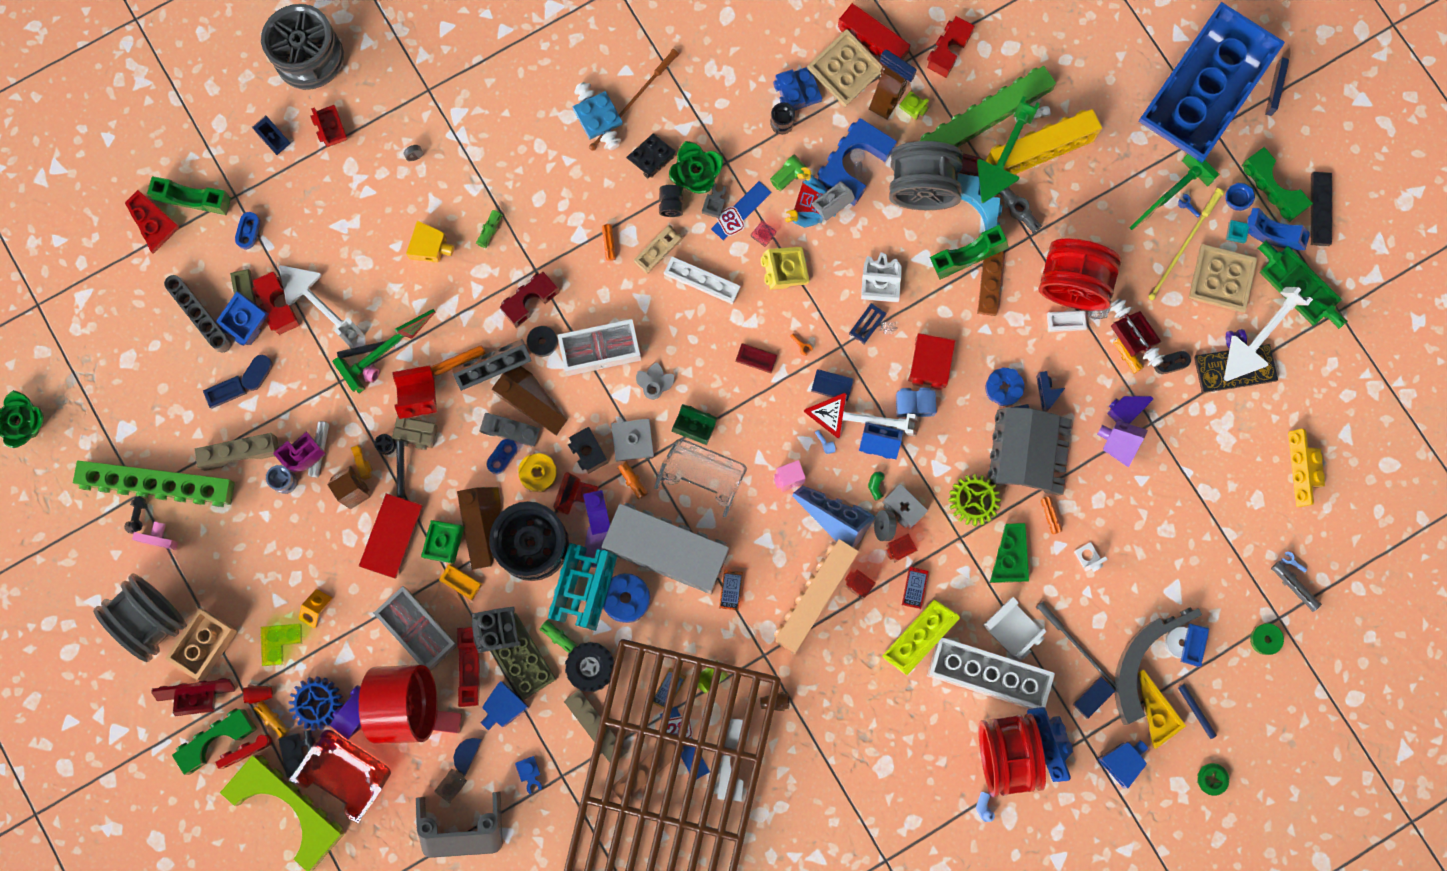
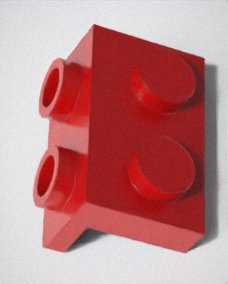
M335 105L318 111L315 107L311 108L313 115H310L313 125L319 129L316 134L320 143L324 142L326 147H330L348 140Z

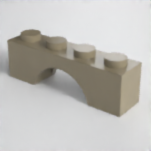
M272 433L195 448L197 467L207 471L224 467V465L238 460L275 457L273 453L279 448L277 437Z

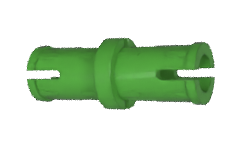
M491 211L476 241L478 246L487 248L491 237L497 232L496 228L499 221L503 217L500 212Z
M548 620L539 629L551 638L554 644L557 643L568 653H571L573 648L578 645L569 639L563 630L560 631Z

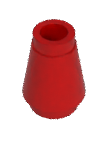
M248 685V687H243L244 703H249V705L273 698L272 686Z

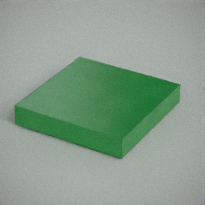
M431 520L421 558L455 564L464 526Z

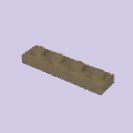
M578 690L567 698L564 703L595 743L601 717L581 690ZM607 726L601 752L610 762L616 737ZM623 746L620 758L628 753Z

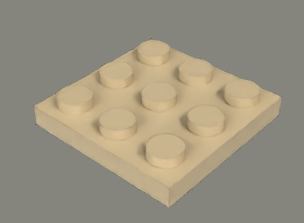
M846 29L807 66V69L846 107L881 74L880 71L883 66Z
M1202 244L1199 248L1188 299L1244 313L1247 308L1257 258Z

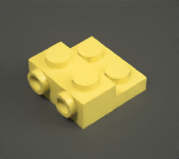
M802 247L768 249L763 253L761 265L766 268L767 274H765L764 279L766 285H769L770 290L785 289L795 285H807L810 282Z

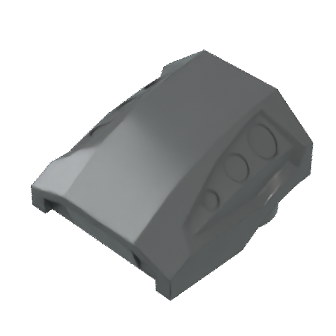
M514 607L472 614L473 637L478 653L521 645L517 637Z

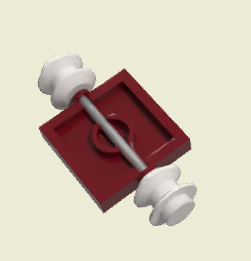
M1118 299L1113 302L1110 311L1117 313L1115 318L1122 319L1114 322L1111 328L1131 357L1146 352L1143 359L1150 361L1148 366L1156 367L1163 362L1162 358L1165 355H1159L1158 351L1160 348L1155 346L1162 341L1142 312L1138 311L1129 315L1131 306H1125L1126 300Z

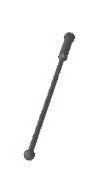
M1042 601L1036 606L1037 610L1039 609L1057 630H1061L1115 688V682L1064 629L1062 622L1049 610L1045 603Z

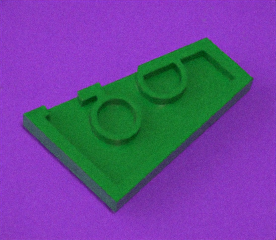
M1025 523L1005 524L989 583L1029 582Z

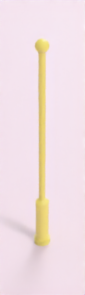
M1216 188L1214 195L1212 196V198L1210 199L1207 206L1202 212V217L1194 227L1193 231L1183 244L1182 248L1172 261L1171 265L1159 281L1154 291L1148 295V298L1150 300H1154L1156 298V293L1158 292L1159 288L1171 272L1172 268L1182 255L1183 251L1193 238L1194 234L1204 221L1205 217H1208L1210 215V213L1214 209L1215 205L1217 204L1221 196L1224 195L1225 192L1222 189Z

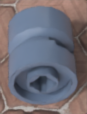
M282 465L271 467L266 474L268 486L281 494H288L297 486L298 479L295 473Z

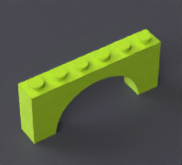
M252 755L220 791V794L234 806L241 805L246 799L257 794L273 795L289 804L298 816L302 829L301 845L293 860L306 871H313L345 834L342 831L343 827L334 820L332 822L328 819V813L320 807L317 809L312 804L313 800L308 795L299 793L297 791L299 789L298 786L291 781L287 782L280 770L271 768L268 765L270 763L268 759L262 755Z

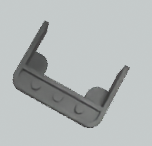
M501 791L492 792L493 813L483 814L478 819V831L438 833L436 821L432 818H426L425 797H417L416 828L423 854L429 858L493 854L498 852L503 844Z

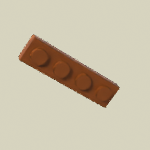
M1004 251L983 260L977 314L997 315Z

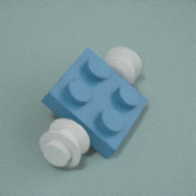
M582 82L578 84L574 93L580 95L578 97L580 103L573 106V111L589 140L603 134L600 141L606 142L605 149L614 150L618 148L621 139L615 137L617 135L616 131L610 130L623 125V122L608 94L604 91L593 96L595 91L589 90L591 87L590 83Z

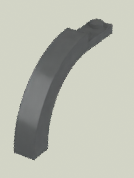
M1189 607L1181 611L1182 616L1176 619L1174 616L1163 620V622L1160 618L1150 622L1140 629L1126 645L1117 665L1114 688L1116 706L1123 725L1131 724L1146 716L1141 707L1137 692V674L1145 652L1162 635L1201 616L1199 608L1192 610Z

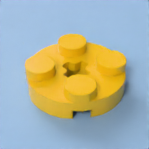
M542 453L526 456L518 468L519 479L522 485L533 492H544L554 484L557 478V468L553 460ZM541 468L542 475L537 476V478L534 477L533 470Z

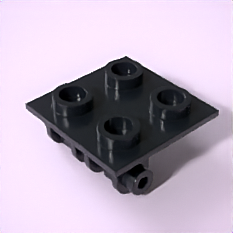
M652 134L626 158L644 172L643 175L648 179L658 172L657 169L661 170L660 165L665 167V164L673 160L676 151L655 134Z

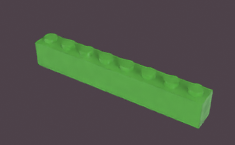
M1045 66L1039 69L1036 67L1026 77L1023 78L1021 76L1017 78L1011 86H1004L999 89L996 95H989L984 98L981 104L970 106L966 113L962 115L959 113L949 123L940 124L934 132L925 133L921 136L920 141L942 142L958 148L1013 115L1023 96L1026 97L1024 102L1031 104L1053 91L1056 82Z

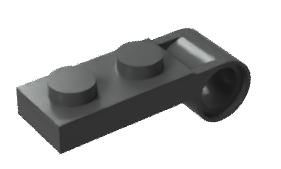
M485 413L479 432L534 447L540 428Z

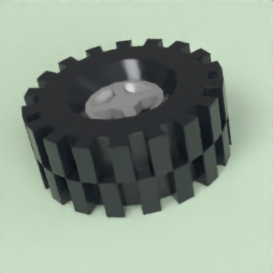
M581 643L579 646H575L571 653L569 652L568 658L565 661V673L568 680L577 689L584 692H597L609 684L614 658L609 650L599 643Z

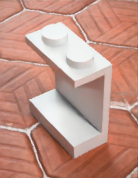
M1012 597L982 626L1015 660L1020 657L1024 659L1031 652L1029 648L1033 644L1037 646L1045 639L1043 635L1047 631L1045 629L1041 630L1017 606L1019 602Z

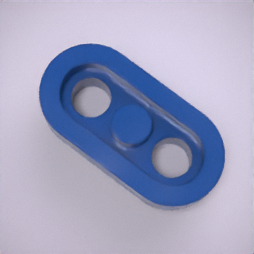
M246 212L240 218L235 242L241 249H250L256 242L260 219L255 213ZM250 221H254L253 225H248ZM246 238H249V241L247 243H244V240Z

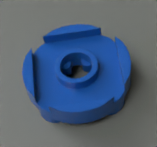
M999 368L988 377L985 385L986 394L992 402L994 401L1000 406H1011L1022 397L1024 381L1017 370ZM1003 382L1010 386L1007 392L1004 389H1000Z

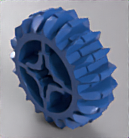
M318 676L315 677V680L309 677L307 683L302 680L300 682L302 688L299 686L294 687L297 694H290L295 699L288 702L290 705H294V708H290L289 712H296L292 719L300 718L297 724L302 725L304 723V729H308L311 726V729L316 731L317 727L323 730L325 727L324 723L330 726V719H334L332 715L337 710V707L343 706L342 702H338V699L343 698L341 694L336 695L340 690L339 687L333 688L335 683L332 681L328 683L327 678H323L321 681V678ZM315 687L323 688L329 694V697H321L319 692H316ZM310 690L308 700L302 703L304 695ZM314 699L323 701L319 702V705H317L318 707L309 706L312 705L313 702H315ZM330 704L327 714L322 717L325 705ZM310 709L313 715H316L317 720L308 718L303 710Z

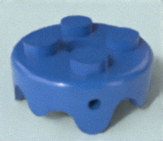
M628 573L618 574L611 578L603 608L617 622H636L648 611L651 599L650 591L646 583L638 576ZM622 593H630L631 601L622 603L620 600Z

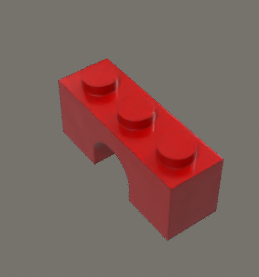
M955 16L953 21L949 20L944 29L946 31L945 35H940L936 42L938 47L935 51L932 50L927 58L929 61L927 68L947 78L957 59V55L950 52L948 47L958 45L964 48L973 34L975 25L958 16Z
M274 271L253 280L255 286L252 288L253 292L262 301L260 307L269 314L270 320L267 323L271 331H276L281 335L300 326L293 309L288 304L279 308L275 307L276 298L284 294V290L279 277Z

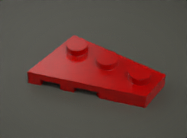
M139 190L125 202L152 254L180 228Z

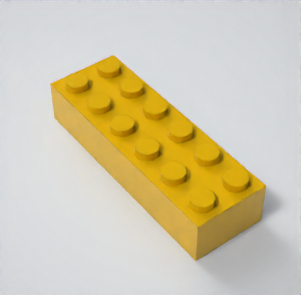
M1093 109L1088 111L1081 110L1074 117H1064L1057 124H1047L1040 131H1030L1025 134V137L1017 138L1003 169L1015 175L1093 143L1102 130ZM996 145L991 148L986 162L997 165L1006 145Z

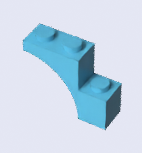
M958 174L957 181L962 186L961 200L968 202L978 211L983 219L985 231L1000 225L997 222L1003 205H1000V198L993 197L987 202L981 203L979 177Z

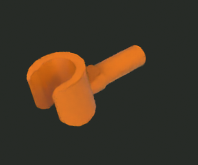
M794 333L790 336L800 347V353L803 356H807L803 350L804 347L809 348L810 351L813 350L810 344L801 342Z

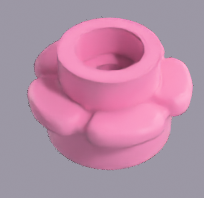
M374 364L364 369L362 374L364 381L374 383L377 380L380 371Z

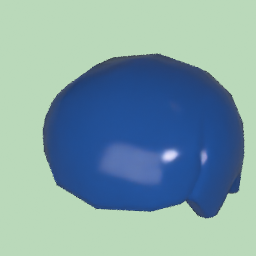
M1236 183L1230 186L1225 196L1227 205L1235 211L1248 209L1255 200L1253 188L1245 183Z

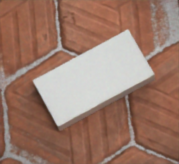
M1086 311L1048 312V332L1086 330Z

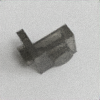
M451 769L434 792L450 804L466 784L465 775L459 770Z

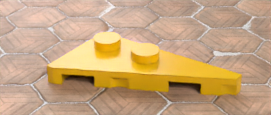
M1142 669L1138 672L1152 746L1154 749H1157L1185 728L1186 725Z

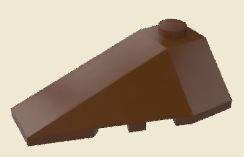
M522 366L503 373L492 388L495 395L556 436L567 422L565 416L533 374Z
M481 487L457 491L471 568L475 570L491 567L493 554L490 549L489 538L492 525L501 512L499 488Z

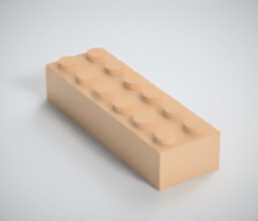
M838 539L837 543H831L825 553L828 555L827 559H821L815 569L818 573L816 576L811 575L805 585L808 589L805 593L803 591L800 592L795 600L796 608H790L785 616L786 624L784 626L780 624L774 636L776 637L775 642L793 654L796 653L859 551Z

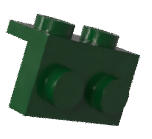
M682 404L671 432L707 445L715 429L717 417L697 410L692 406Z

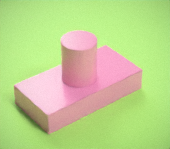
M154 522L151 535L134 532L132 540L173 550H176L178 542L162 538L166 524Z

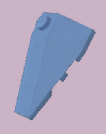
M801 486L792 495L835 541L840 539L853 548L862 540L876 517L854 504L853 507L842 504V500L838 498L831 500L826 498L824 493L805 486Z

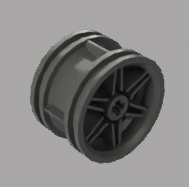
M306 4L285 6L272 14L263 27L261 33L262 49L280 77L288 85L302 90L316 89L332 81L341 70L344 62L342 43L333 31L326 16L319 9Z
M936 141L908 142L895 147L891 151L890 166L894 171V180L889 186L890 202L899 207L924 211L942 210L958 205L962 197V186L957 181L958 172L963 167L962 151L953 145Z
M132 573L128 576L129 581L125 580L121 583L122 591L112 600L104 599L101 602V606H96L93 612L103 628L122 647L138 659L150 662L153 659L152 655H157L160 652L158 644L168 635L176 637L179 634V629L183 630L187 624L177 609L155 587L142 577Z

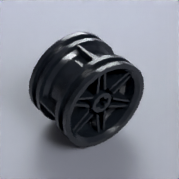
M529 501L513 504L498 515L490 531V549L495 560L502 568L516 578L525 581L543 580L556 573L564 563L569 546L568 533L557 515L545 505ZM529 519L534 520V524L532 526L527 525V521ZM512 529L517 530L515 536L510 535ZM545 529H550L551 534L548 536L544 535ZM534 539L535 545L528 547L527 541ZM511 548L516 549L515 555H510ZM545 548L551 550L549 555H544L543 550ZM528 558L533 559L532 565H527L526 561Z

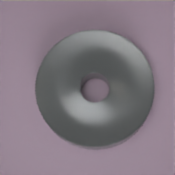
M880 510L875 517L874 531L879 541H891L895 536L896 518L890 510Z

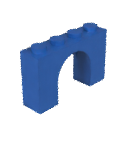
M861 118L856 123L853 122L850 125L847 137L843 136L841 138L837 151L831 152L827 159L829 161L828 164L822 166L817 173L819 176L818 180L828 190L840 181L850 188L855 198L850 203L853 206L857 204L864 194L866 185L846 172L843 167V158L851 151L865 150L886 162L897 144L896 140Z

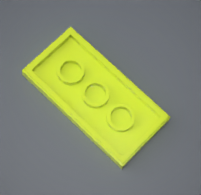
M934 599L882 657L902 673L908 675L960 617L957 613Z

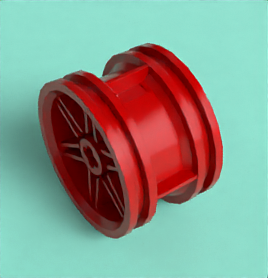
M1065 238L1051 242L1043 275L1041 276V283L1038 287L1039 293L1046 299L1069 308L1086 311L1108 309L1111 305L1119 267L1122 263L1120 255L1106 246L1081 239Z
M1025 714L1024 718L1022 715L990 719L989 723L986 720H980L978 727L980 756L990 795L998 797L999 792L1002 796L1034 792L1035 788L1038 791H1043L1046 786V766L1041 736L1034 716L1032 714Z

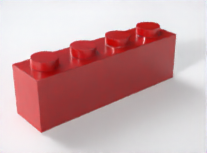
M853 3L839 18L838 27L843 33L847 29L875 56L878 55L881 58L882 52L887 49L903 60L910 51L911 45Z

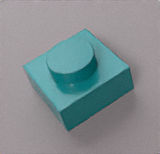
M1231 220L1228 225L1226 240L1244 244L1247 241L1248 224Z

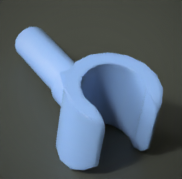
M815 431L823 445L824 452L826 454L835 452L834 442L827 443L820 431Z
M1285 552V555L1290 557V561L1282 558L1283 564H1291L1304 573L1307 571V568L1294 560L1292 552Z

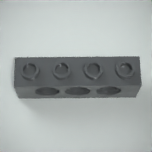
M522 338L456 366L452 370L454 378L462 391L532 360Z

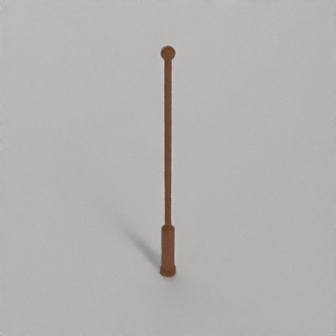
M675 49L671 50L668 56L654 70L653 76L619 113L620 118L657 76H660L670 63L679 56ZM603 134L594 143L589 145L591 151L596 150V146Z

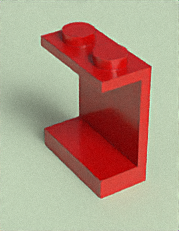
M918 333L915 339V350L908 381L916 386L926 384L931 385L933 389L941 390L946 388L955 340Z
M430 365L392 372L397 388V404H394L399 419L437 412L435 378Z

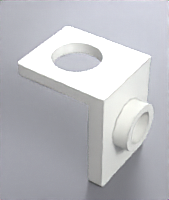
M1091 542L1074 551L1085 572L1090 569L1095 572L1104 567L1102 563L1108 560L1106 556L1103 558L1099 557ZM1084 550L1092 552L1093 557L1091 560L1086 561L1082 558Z

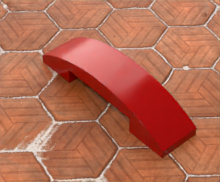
M472 627L457 628V648L459 649L458 707L479 706L480 663L479 653L474 643Z

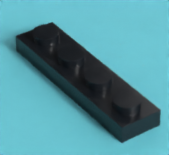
M1313 172L1311 174V202L1313 203L1311 205V245L1330 246L1332 245V173Z

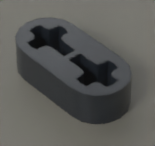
M1185 351L1165 355L1162 358L1163 363L1170 362L1171 365H1168L1165 370L1164 367L1159 365L1154 367V369L1161 375L1183 370L1190 365L1191 356ZM1180 356L1182 359L1185 358L1186 360L1183 364L1182 362L1175 363V361L1178 360Z

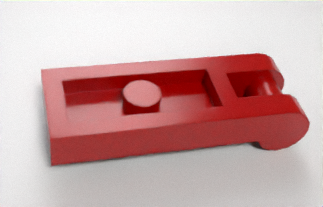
M259 735L256 738V742L252 744L250 742L244 743L238 747V751L234 753L229 751L220 755L221 759L215 762L217 768L225 769L269 747L273 742L272 737L269 735Z

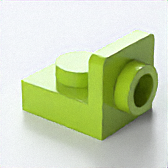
M910 91L899 104V108L917 120L920 115L923 117L928 111L929 99L925 98L923 100Z

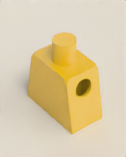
M417 221L406 255L411 260L438 263L442 254L453 255L454 245L446 243L447 237L445 233Z

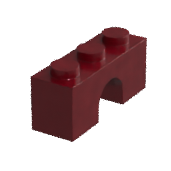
M544 271L540 274L537 273L526 286H520L516 290L515 295L504 299L500 309L514 327L517 328L531 317L525 308L527 300L536 297L546 304L559 294L558 287Z

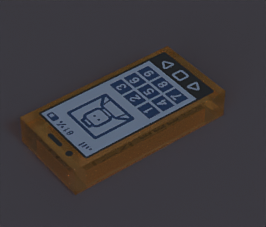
M724 569L719 609L739 610L743 572Z

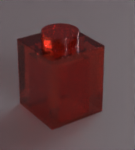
M909 533L888 543L885 550L890 560L893 559L895 563L918 551Z
M858 569L855 572L850 571L844 579L847 582L844 587L862 600L865 599L876 584V582Z

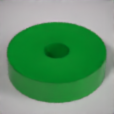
M1266 623L1258 625L1253 629L1250 642L1253 649L1259 654L1273 655L1283 647L1284 636L1277 626ZM1265 636L1269 637V643L1265 642Z

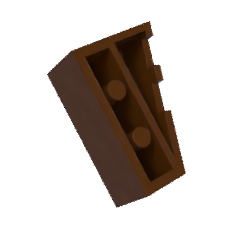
M883 65L880 71L879 82L868 110L888 120L904 94L908 80Z
M351 466L333 476L327 484L337 501L350 510L370 498L367 493L370 489L364 481L357 477Z

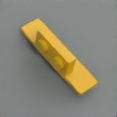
M1306 429L1288 432L1296 507L1314 505L1312 487L1319 488L1325 486L1321 448H1308Z

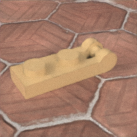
M668 225L634 259V262L646 274H649L684 237L680 233L677 234L674 228ZM669 236L672 240L668 242L665 238Z

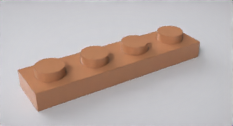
M664 741L657 774L672 762L676 743ZM654 751L638 764L631 796L646 784ZM628 773L612 787V790L620 800H622Z

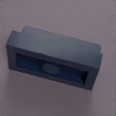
M817 369L811 392L832 398L845 393L847 395L846 401L848 402L854 379Z

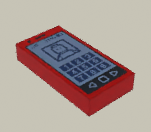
M909 567L902 606L921 609L929 571Z

